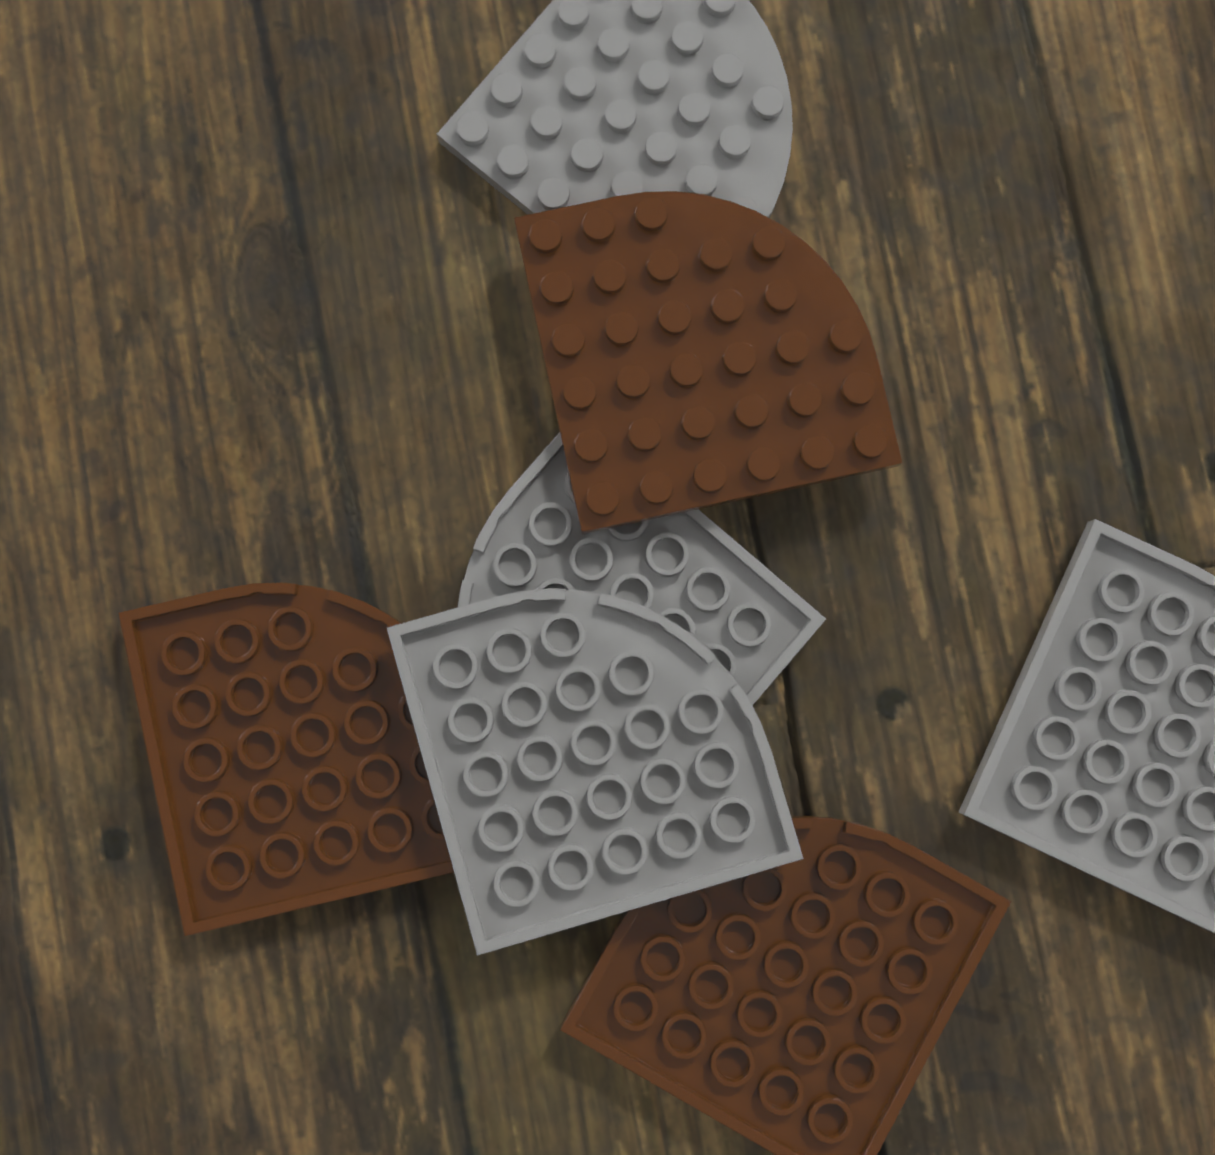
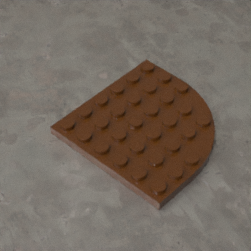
M677 191L641 192L620 195L514 218L582 534L894 468L902 464L878 358L869 329L858 305L842 280L828 263L804 240L783 225L755 210L728 200L703 194Z
M282 582L252 583L228 587L118 613L184 936L454 872L387 631L388 627L402 624L400 621L369 603L337 591Z
M791 816L804 859L624 912L561 1023L560 1030L775 1155H877L1012 901L917 847L884 831L857 822L831 817Z

